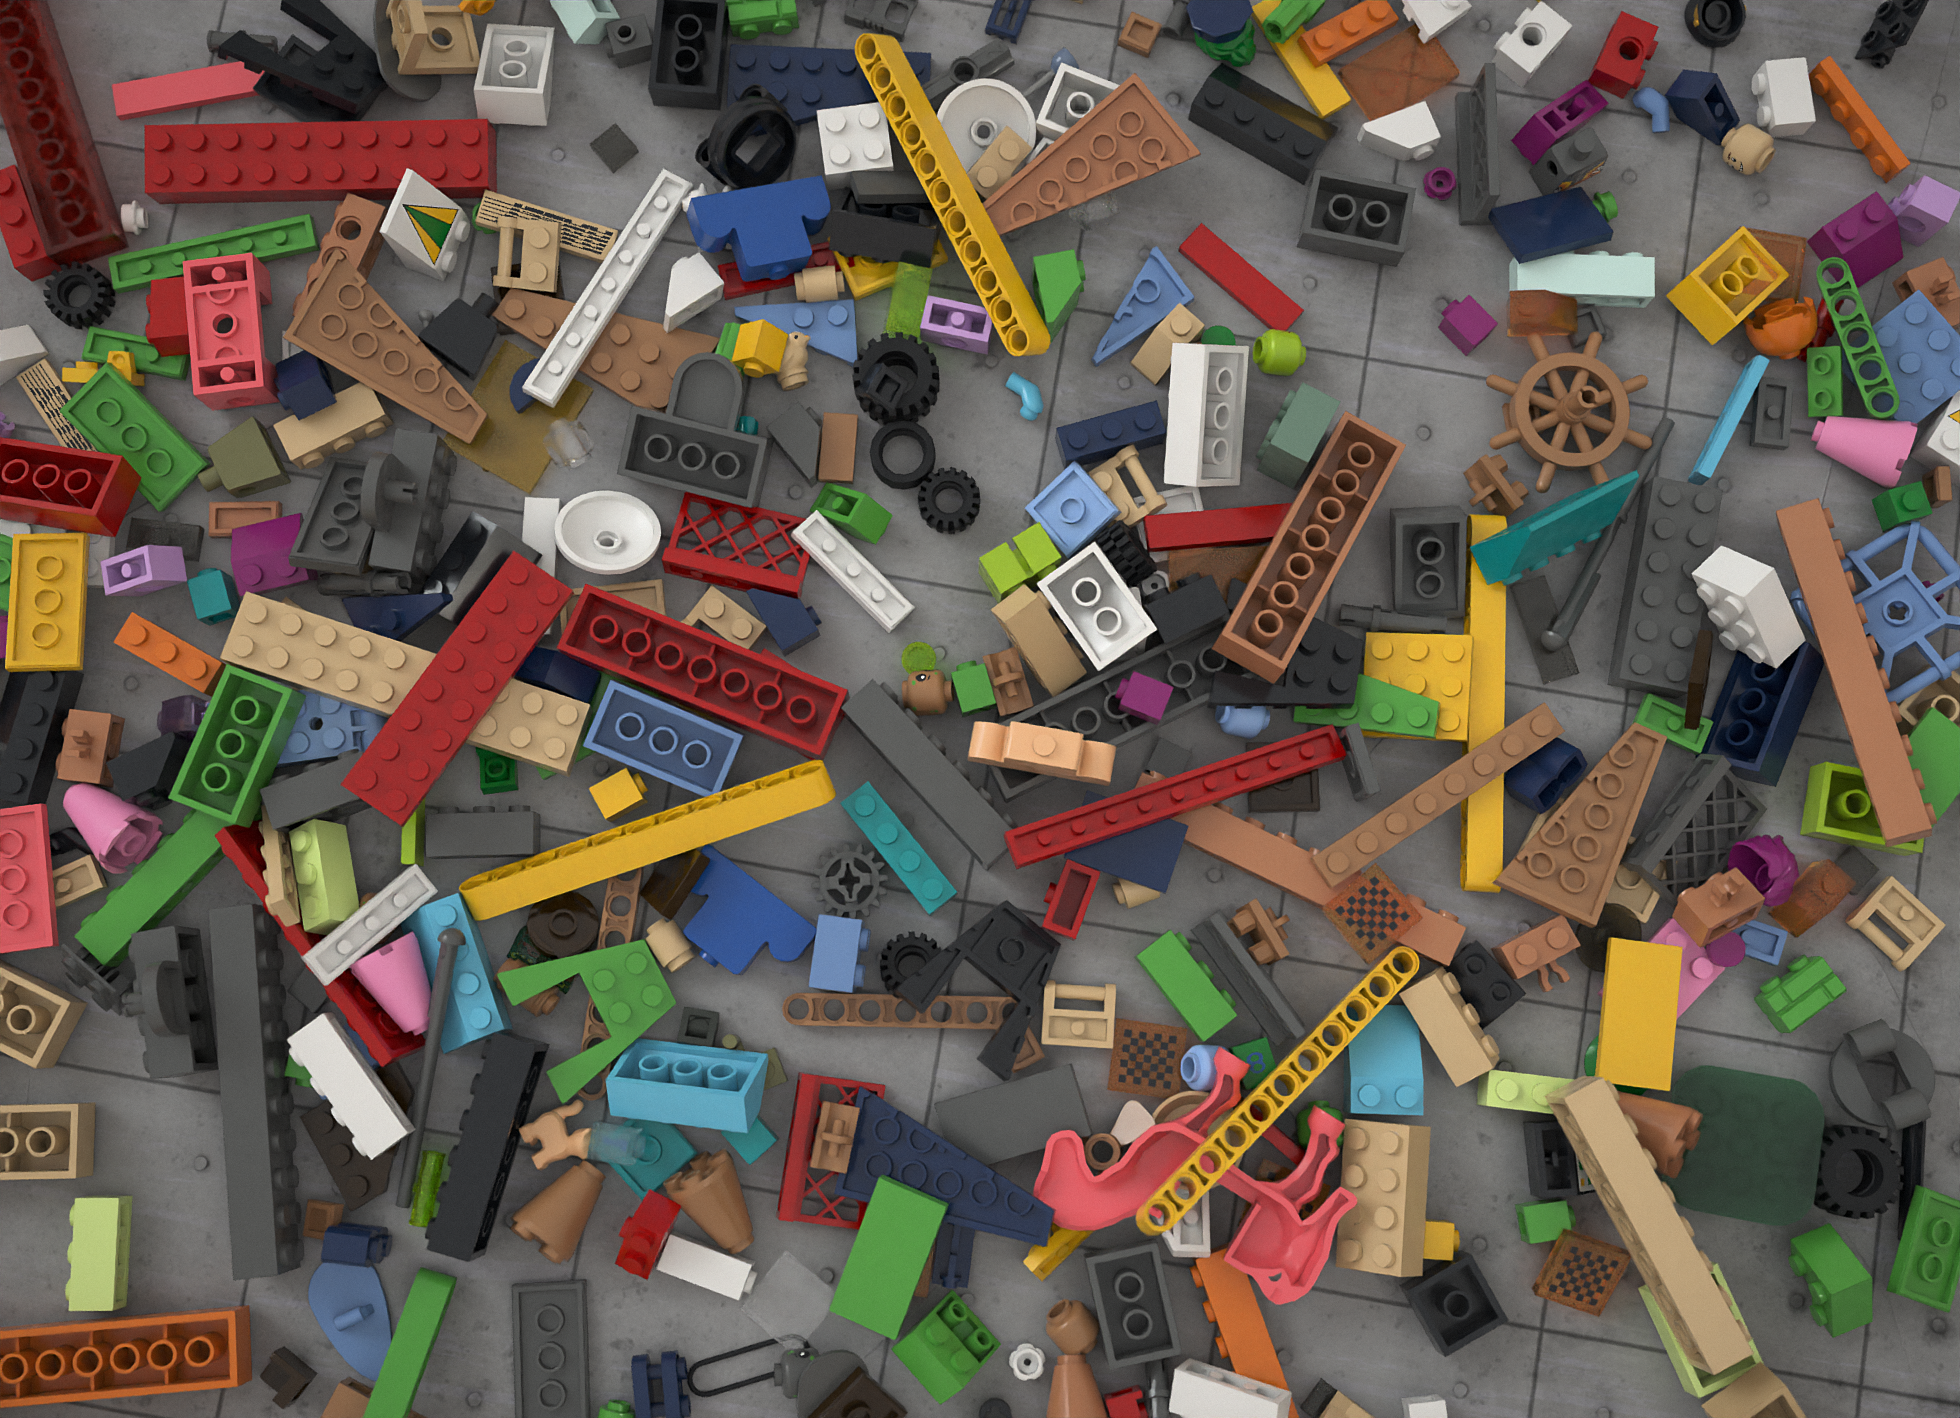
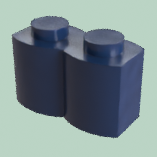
M1556 737L1511 767L1504 778V786L1512 798L1543 814L1558 801L1564 789L1579 779L1588 763L1580 749Z
M340 1222L337 1226L330 1225L324 1233L321 1261L324 1263L369 1268L373 1263L379 1264L384 1257L389 1256L392 1236L388 1235L387 1227L348 1222Z

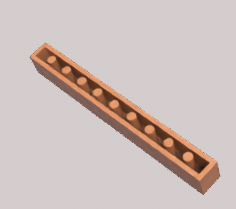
M1819 498L1777 510V524L1886 848L1932 836L1931 825L1937 824L1936 816L1931 803H1923L1920 790H1924L1925 785L1919 768L1913 770L1911 768L1908 756L1913 755V750L1908 735L1900 736L1896 723L1902 722L1896 701L1889 702L1885 690L1890 688V683L1885 669H1877L1873 657L1879 655L1873 635H1865L1862 624L1868 623L1862 603H1854L1851 592L1857 591L1851 571H1843L1840 560L1846 559L1840 539H1832L1829 529L1834 528L1835 525L1829 507L1822 509Z
M1150 771L1149 775L1142 772L1134 789L1166 779L1167 777L1155 771ZM1220 802L1169 818L1189 825L1183 841L1184 844L1344 921L1351 917L1357 922L1361 918L1357 911L1362 906L1358 902L1352 905L1356 913L1350 916L1346 912L1351 907L1347 901L1348 898L1353 896L1358 901L1361 897H1364L1367 903L1363 906V909L1369 912L1372 906L1368 901L1373 898L1369 891L1373 887L1378 892L1386 888L1390 894L1385 898L1380 893L1375 895L1374 898L1378 904L1373 909L1377 913L1382 911L1383 908L1379 902L1385 899L1389 903L1384 908L1388 916L1382 919L1377 914L1371 918L1366 913L1362 919L1366 923L1373 919L1376 924L1384 920L1389 925L1393 921L1389 914L1394 910L1390 903L1395 899L1399 903V906L1395 909L1396 913L1401 915L1405 911L1410 917L1403 921L1398 916L1394 920L1398 925L1394 931L1389 926L1381 930L1378 925L1372 928V931L1376 936L1383 931L1387 935L1384 940L1398 947H1409L1415 951L1417 956L1438 966L1447 967L1450 965L1466 927L1457 923L1459 917L1441 909H1439L1438 913L1425 908L1427 902L1411 894H1407L1404 898L1392 892L1394 886L1383 880L1378 879L1380 882L1373 886L1369 880L1360 877L1361 870L1356 871L1333 888H1329L1310 860L1320 850L1310 847L1309 851H1306L1296 846L1297 840L1287 834L1278 832L1277 836L1265 831V824L1251 817H1246L1245 820L1231 815L1233 812L1232 808ZM1362 886L1368 890L1364 896L1358 891ZM1340 905L1345 909V912L1341 915L1336 911ZM1367 924L1361 928L1367 932L1371 930Z

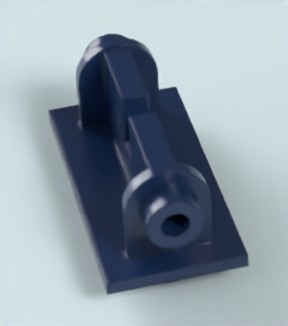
M942 1221L938 1232L932 1277L933 1284H940L942 1287L957 1289V1287L968 1288L975 1229Z

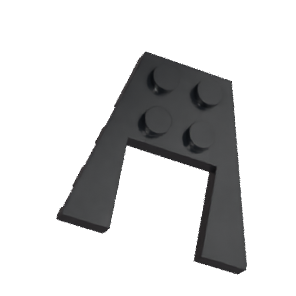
M281 0V11L330 41L329 44L299 67L241 30L219 45L218 57L223 60H227L228 56L245 63V69L259 75L262 70L280 77L281 84L291 88H295L297 85L313 91L312 97L353 114H356L389 87L380 72L376 53L320 0Z
M1232 578L1228 585L1225 604L1230 612L1229 614L1232 613L1247 586L1246 583ZM1313 617L1285 669L1283 686L1216 670L1212 678L1207 708L1216 709L1217 706H1235V709H1251L1253 706H1273V709H1286L1288 706H1306V709H1351L1355 701L1363 641Z
M1005 900L904 980L893 992L920 1014L924 1013L963 959L969 962L1017 1001L977 1057V1060L1003 1081H1007L1013 1073L1011 1071L1017 1054H1020L1026 1039L1024 1038L1031 1018H1034L1042 988L1046 986L1061 944L1008 900Z

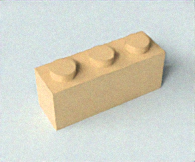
M359 382L335 394L337 403L300 421L294 414L274 424L273 426L290 461L300 469L314 468L322 464L327 456L334 453L347 452L355 447L356 442L366 437L374 438L383 434L387 430L386 427L394 424L380 394Z
M1024 584L993 607L991 611L1038 684L1052 697H1055L1087 673L1080 662L1084 657L1072 641L1067 642L1064 635L1068 631L1063 623L1056 616L1052 618L1048 612L1052 606L1040 590L1034 593Z
M1440 966L1407 984L1399 995L1453 1083L1458 1087L1493 1069L1500 1059L1498 1056L1499 1048L1495 1040L1489 1034L1485 1035L1479 1026L1480 1018L1475 1008L1470 1003L1466 1004L1459 993L1461 991L1460 985L1451 972L1447 973L1443 966Z

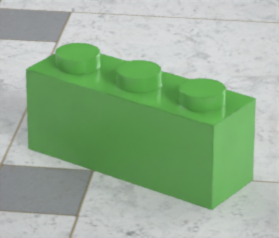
M1170 929L1137 954L1135 959L1198 1040L1205 1042L1238 1016L1233 1010L1237 1004L1224 988L1218 991L1210 981L1214 978V975L1202 960L1196 963L1188 952L1192 949V946L1180 932L1174 934Z

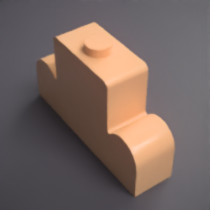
M975 721L968 761L1109 786L1116 746L1096 741H1085L1081 733L1011 721L1010 727L990 722Z

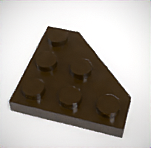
M396 1061L375 1073L407 1116L409 1106L413 1102L415 1090L399 1061ZM327 1100L303 1114L300 1118L350 1211H355L387 1192L391 1178L389 1175L401 1141L372 1160L368 1155H361L352 1142V1138L355 1136L347 1125L342 1126L336 1121L331 1112L333 1105Z

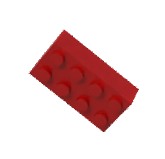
M0 437V519L116 537L142 479L123 456Z

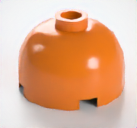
M1794 297L1786 298L1755 309L1756 317L1750 320L1747 315L1743 320L1750 344L1760 353L1768 356H1779L1781 360L1798 356L1801 353L1800 350L1806 347L1816 334L1818 321L1814 300L1809 297H1803L1804 303L1795 304Z

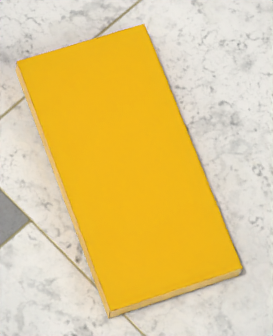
M87 533L13 534L5 669L8 672L83 670L90 536Z
M1608 938L1595 1077H1603L1605 1081L1609 1080L1612 1084L1670 1091L1683 947Z

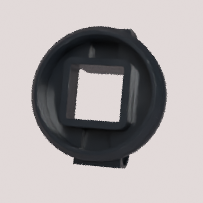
M752 84L741 93L738 101L730 105L718 117L709 138L702 141L698 146L695 159L724 186L729 184L733 188L740 190L772 184L783 175L794 157L797 145L795 123L787 112L788 109L760 84ZM759 125L770 134V137L747 164L736 155V151Z

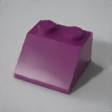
M1877 191L1824 225L1807 241L1821 262L1831 257L1841 258L1846 261L1857 289L1904 258L1898 219ZM1839 268L1827 269L1836 282L1843 278L1844 274Z
M302 513L232 529L231 565L239 596H244L246 591L256 595L266 594L315 582L319 579L317 570L293 567L289 563V554L304 521Z

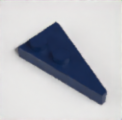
M444 593L385 595L379 598L354 596L346 597L342 600L354 627L399 642L454 601L452 594L445 595Z

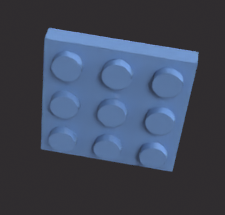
M1918 289L1872 326L1900 400L1897 413L1889 420L1918 423L1960 390V335ZM1863 333L1849 345L1854 348L1863 347L1868 342V336ZM1842 350V373L1858 390ZM1867 363L1861 367L1859 373L1865 380H1874L1881 374V369L1874 363ZM1879 395L1872 401V407L1877 412L1884 413L1893 407V401L1889 396Z

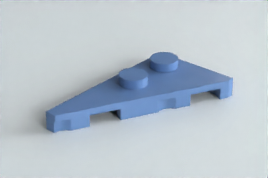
M1157 246L1152 248L1145 265L1134 280L1131 290L1120 305L1108 331L1097 346V350L1091 359L1096 367L1157 327L1179 303L1187 307L1194 302L1195 297Z
M854 299L735 307L736 318H740L746 323L764 319L788 335L796 331L810 336L811 339L808 341L807 346L825 356L829 354L846 361L852 367L854 361L858 360Z

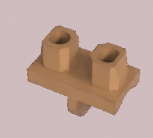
M1485 454L1463 474L1470 482L1468 485L1476 494L1469 500L1471 506L1474 507L1482 502L1489 512L1492 511L1494 515H1501L1507 518L1524 504L1523 500L1529 494V491L1522 482L1515 481L1511 485L1502 475L1508 470V464L1501 455L1498 454L1489 458Z
M1015 647L982 656L1000 718L1034 707L1018 651Z
M1257 898L1237 909V914L1227 922V925L1237 938L1247 932L1249 933L1255 945L1246 951L1257 966L1266 963L1269 966L1289 955L1287 948L1282 942L1289 937L1281 926L1290 921L1289 917L1286 914L1277 919L1271 907L1263 910Z
M823 1101L810 1167L847 1173L859 1107Z

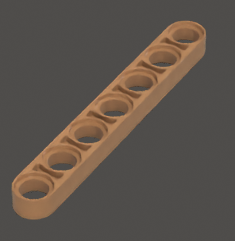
M643 866L636 868V875L630 881H622L618 875L608 878L597 950L608 948L606 945L607 936L614 931H619L624 935L625 943L633 942L640 901L639 894L642 889L644 876ZM625 896L630 900L631 909L627 915L616 916L613 913L612 903L615 898ZM590 995L580 1053L589 1048L590 1042L593 1039L600 1037L606 1040L611 1037L605 1024L596 1019V1006ZM614 1060L597 1074L603 1081L600 1092L592 1095L587 1093L584 1087H582L578 1094L583 1099L598 1100L607 1094L606 1078L613 1069Z
M795 993L786 998L782 1011L785 1019L794 1025L998 1029L1004 1021L1002 1011L1005 1005L1017 1003V1001L1012 997L936 996L924 1013L920 1014L916 1010V1015L911 1021L903 1022L897 1018L895 1013L896 1006L904 1001L901 997L897 999L893 995ZM800 998L809 1005V1012L805 1018L797 1020L791 1017L789 1005L793 1000ZM833 999L841 1001L845 1008L844 1015L838 1020H830L824 1012L827 1002ZM867 1000H874L880 1006V1015L874 1021H866L860 1015V1007ZM940 1001L948 1003L952 1009L949 1020L942 1023L935 1021L931 1016L932 1006ZM974 1002H980L987 1008V1017L981 1023H973L967 1017V1008Z

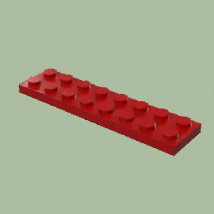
M513 551L340 785L404 827L574 594L573 590L516 551Z
M263 820L253 821L250 828L239 825L223 827L214 835L221 844L223 853L237 866L242 873L244 882L255 891L263 902L265 911L276 920L284 931L286 940L294 945L300 955L303 956L327 935L304 932L299 895V923L286 927L278 915L273 916L269 912L265 901V896L269 894V888L263 877V871L267 869V865L261 853V846L265 845L259 829V822ZM305 963V966L307 967V969H308L311 973H313V972L311 971V969H310V968L306 965V963ZM347 968L329 985L324 986L328 998L337 1004L345 1015L349 1027L358 1033L366 1044L370 1056L378 1061L382 1067L413 1055L425 1047L426 1039L420 1033L415 1036L412 1030L404 1033L351 973L350 968Z

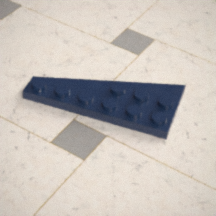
M730 44L726 109L738 101L741 93L752 84H760L788 109L787 112L792 117L795 126L817 121V110L869 104L878 101L856 58L855 49ZM904 52L920 85L922 86L930 81L931 53ZM758 125L750 135L757 137L765 135L767 132Z
M863 1086L859 1087L855 1107L860 1109L847 1173L839 1172L834 1194L870 1203L878 1179L883 1174L949 1203L943 1219L944 1222L1044 1247L1048 1246L1055 1215L1054 1208Z

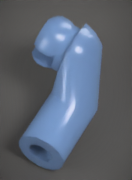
M1644 87L1635 92L1633 96L1634 105L1637 108L1642 107L1652 115V133L1669 132V101L1667 98L1650 87Z

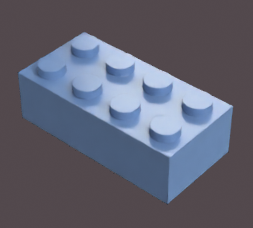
M614 679L609 682L583 746L706 797L722 791L745 734Z

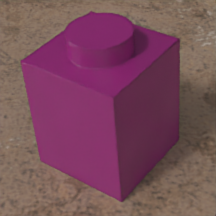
M1468 295L1461 302L1455 299L1442 311L1441 314L1444 316V319L1438 326V329L1467 356L1492 333L1498 323Z
M1133 671L1130 680L1122 678L1115 698L1121 700L1118 709L1158 725L1174 687Z

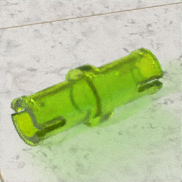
M432 1150L422 1151L423 1156L418 1181L414 1182L412 1187L415 1196L408 1223L417 1227L427 1228L430 1219L433 1217L437 1193L440 1188L439 1184L444 1158H446L445 1153Z

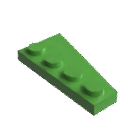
M1358 673L1355 701L1351 709H1306V706H1295L1293 721L1297 724L1315 726L1333 724L1334 728L1342 729L1359 722L1361 731L1436 739L1440 703Z

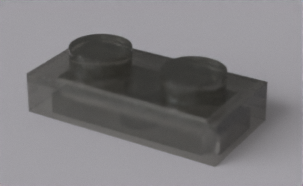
M131 517L125 551L129 552L146 545L182 547L184 561L199 562L205 528L200 525Z

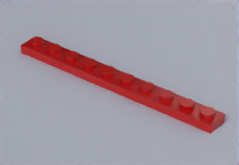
M1333 724L1006 831L1003 837L1016 869L1342 761L1347 754Z

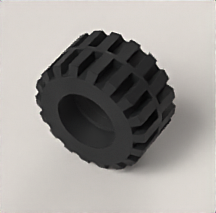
M895 332V338H889L888 333L881 334V341L876 342L874 338L868 341V349L861 348L858 353L859 360H855L853 365V384L860 407L864 413L868 411L870 418L874 421L882 419L883 425L899 420L919 422L918 416L922 414L926 417L930 413V406H935L937 393L940 389L939 367L937 366L934 353H929V346L924 341L918 344L916 336L910 334L908 339H904L903 332ZM883 363L887 367L895 365L905 366L917 376L915 385L909 391L903 393L893 412L879 407L856 393L872 364Z
M1840 1124L1833 1125V1127H1823L1819 1129L1820 1135L1811 1134L1807 1138L1810 1146L1801 1147L1799 1153L1804 1155L1803 1161L1797 1160V1168L1803 1170V1175L1797 1177L1799 1184L1807 1185L1808 1187L1803 1191L1806 1197L1814 1199L1813 1204L1819 1209L1827 1210V1213L1852 1219H1870L1875 1217L1874 1213L1883 1214L1888 1210L1886 1203L1894 1204L1897 1201L1898 1197L1894 1195L1896 1189L1902 1190L1903 1182L1898 1181V1174H1904L1903 1166H1897L1896 1161L1901 1159L1898 1151L1889 1150L1893 1144L1887 1138L1879 1137V1132L1866 1129L1865 1127ZM1852 1150L1862 1162L1863 1177L1860 1184L1854 1190L1847 1193L1842 1189L1837 1180L1836 1167L1839 1159L1846 1152Z

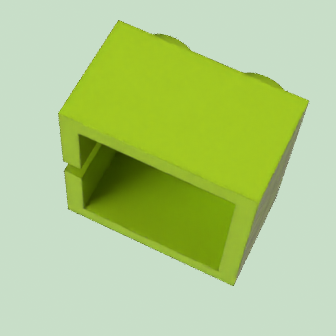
M1040 522L1012 538L1017 547L1015 550L1012 551L1007 542L979 557V574L998 604L1024 584L1029 589L1035 587L1039 581L1060 567L1062 557Z

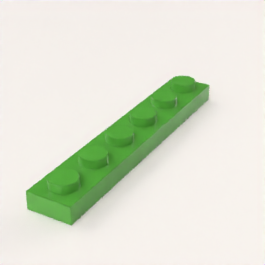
M309 213L108 257L113 289L120 294L151 287V280L184 277L183 261L253 253L262 263L320 249L314 218Z

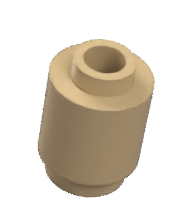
M835 265L804 268L802 272L794 273L798 301L806 300V303L839 300L838 293L845 292L843 272H836Z
M1116 877L1117 883L1112 884L1118 904L1125 903L1128 909L1160 898L1161 892Z
M662 918L646 930L649 934L645 938L646 944L663 968L668 967L671 973L681 969L695 958L691 951L693 946L674 920L666 922Z

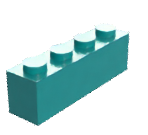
M869 781L840 803L930 917L958 895L955 888Z

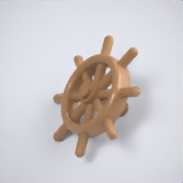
M1536 331L1530 332L1527 336V341L1537 363L1524 373L1518 383L1493 374L1489 375L1486 379L1488 387L1512 396L1509 407L1512 429L1492 437L1489 445L1492 449L1497 450L1518 441L1529 456L1543 464L1536 483V490L1539 493L1548 492L1556 469L1576 471L1588 468L1596 485L1608 481L1609 478L1601 461L1612 454L1622 441L1641 449H1649L1652 445L1650 437L1628 428L1630 407L1627 395L1646 387L1648 378L1645 375H1638L1621 382L1608 366L1595 359L1602 341V335L1599 332L1590 333L1583 354L1566 352L1551 356L1541 335ZM1558 371L1575 372L1569 393ZM1541 377H1545L1554 398L1532 390ZM1588 379L1595 383L1601 391L1598 392L1594 387L1586 386ZM1608 403L1610 421L1592 414L1591 410ZM1529 404L1550 413L1531 421ZM1555 426L1556 430L1549 445L1538 435V432ZM1584 426L1606 434L1603 441L1596 448L1593 447ZM1569 432H1571L1580 453L1563 451Z

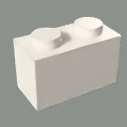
M1806 57L1765 61L1752 78V92L1754 95H1757L1759 106L1757 110L1758 126L1762 127V131L1773 138L1804 135L1816 122Z

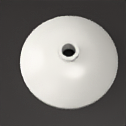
M986 78L966 82L954 89L945 98L938 110L937 118L966 173L1006 125L1034 149L1036 122L1033 111L1025 97L1017 89L1005 82ZM981 125L989 129V135L985 139L980 138L977 134V129ZM1033 149L1028 153V155L1023 159L1019 166L1014 170L1011 176L1016 174L1026 164V160L1031 155Z
M594 491L574 498L561 509L556 518L554 534L558 549L572 564L589 572L612 575L630 572L646 564L655 555L659 547L661 528L654 511L640 499L617 491Z

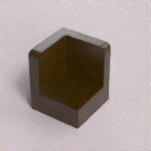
M284 1346L271 1354L269 1358L272 1361L260 1375V1378L278 1392L272 1401L282 1409L294 1404L318 1374Z

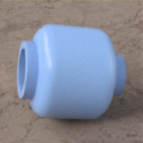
M1217 706L1215 720L1220 724V728L1224 733L1253 739L1261 730L1267 728L1270 721V711L1266 709V706H1253L1251 709H1235V706Z
M1197 1044L1192 1046L1183 1056L1180 1065L1181 1075L1192 1090L1211 1092L1216 1078L1213 1058L1220 1045Z

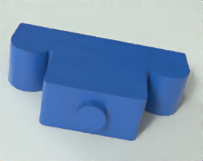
M822 175L693 197L690 200L686 215L694 240L703 251L716 253L723 250L727 243L731 245L743 281L768 277L772 280H778L788 276L789 273L800 272L806 268L812 255L807 235H814L820 232L830 212L831 204Z
M710 844L705 845L701 852L710 858V863L691 892L700 897L709 898L683 931L687 938L702 949L698 955L713 967H716L718 963L722 964L735 975H743L768 943L770 953L776 959L790 963L799 960L815 941L817 928Z

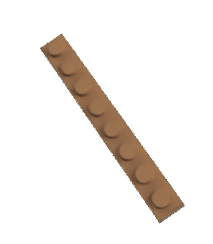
M1546 703L1540 704L1311 857V862L1328 887L1333 888L1564 733V729Z

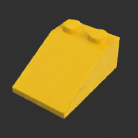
M1742 226L1675 286L1666 297L1693 324L1699 333L1711 345H1714L1752 312L1789 274L1753 235Z

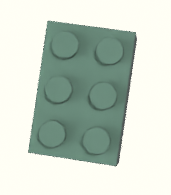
M1302 382L1298 392L1290 390L1256 455V458L1261 460L1257 471L1293 489L1308 465L1340 401Z

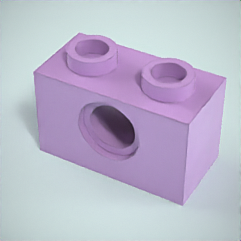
M1925 175L1914 185L1909 183L1902 191L1900 197L1894 196L1888 204L1898 219L1901 239L1920 247L1949 222L1960 199V192Z
M927 296L920 326L921 341L988 355L994 324L985 307Z
M146 545L100 561L105 596L141 597L187 581L182 547Z

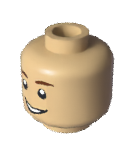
M1744 124L1737 130L1732 128L1725 135L1721 146L1724 147L1723 161L1745 175H1751L1756 171L1761 173L1775 155L1776 149L1773 148V137L1751 124Z

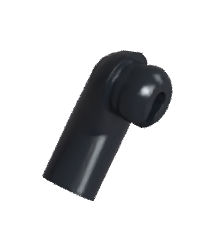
M68 827L49 835L51 856L64 854L74 849H78L87 855H94L76 827Z

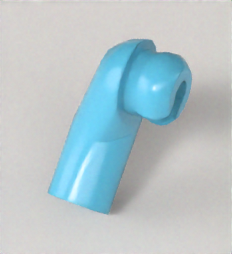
M1013 372L1005 387L1021 396L1023 407L1020 409L1021 416L1029 421L1035 420L1038 413H1042L1044 407L1040 389L1035 384Z

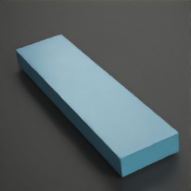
M1758 355L1745 365L1688 477L1689 482L1692 484L1702 485L1711 478L1770 361L1769 359Z

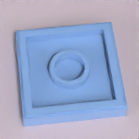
M1073 461L1025 507L1037 523L1040 522L1047 535L1068 559L1077 555L1122 513L1077 461Z

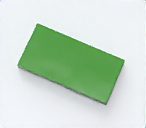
M106 362L59 410L99 452L121 455L142 477L137 490L159 512L165 511L198 478V473L204 471L211 464L112 363Z
M882 1174L876 1184L829 1311L896 1340L949 1203Z

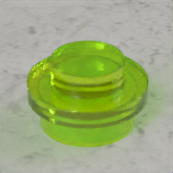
M924 642L909 644L903 650L901 656L903 668L909 674L913 671L933 670L936 664L935 651L929 644Z

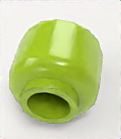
M1270 329L1255 340L1252 352L1253 362L1258 365L1259 370L1264 374L1291 376L1296 372L1298 366L1304 364L1306 348L1302 346L1301 339L1296 333Z

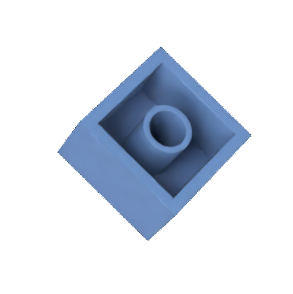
M819 914L809 987L856 994L857 987H863L866 966L860 964L861 952H868L871 930L865 928L863 920Z

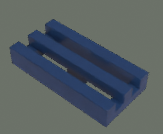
M996 0L985 27V34L991 36L993 33L998 35L999 39L1004 40V38H1008L1011 43L1017 44L1033 0L1023 1L1013 30L1008 28L1019 0L1010 1L1001 26L996 25L1005 0Z

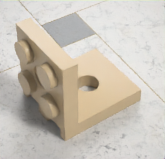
M390 0L386 16L387 19H391L393 26L391 40L393 49L398 50L400 59L398 66L399 75L477 74L480 56L470 13L461 11L458 6H422L421 0ZM432 35H443L449 41V45H438L433 40Z

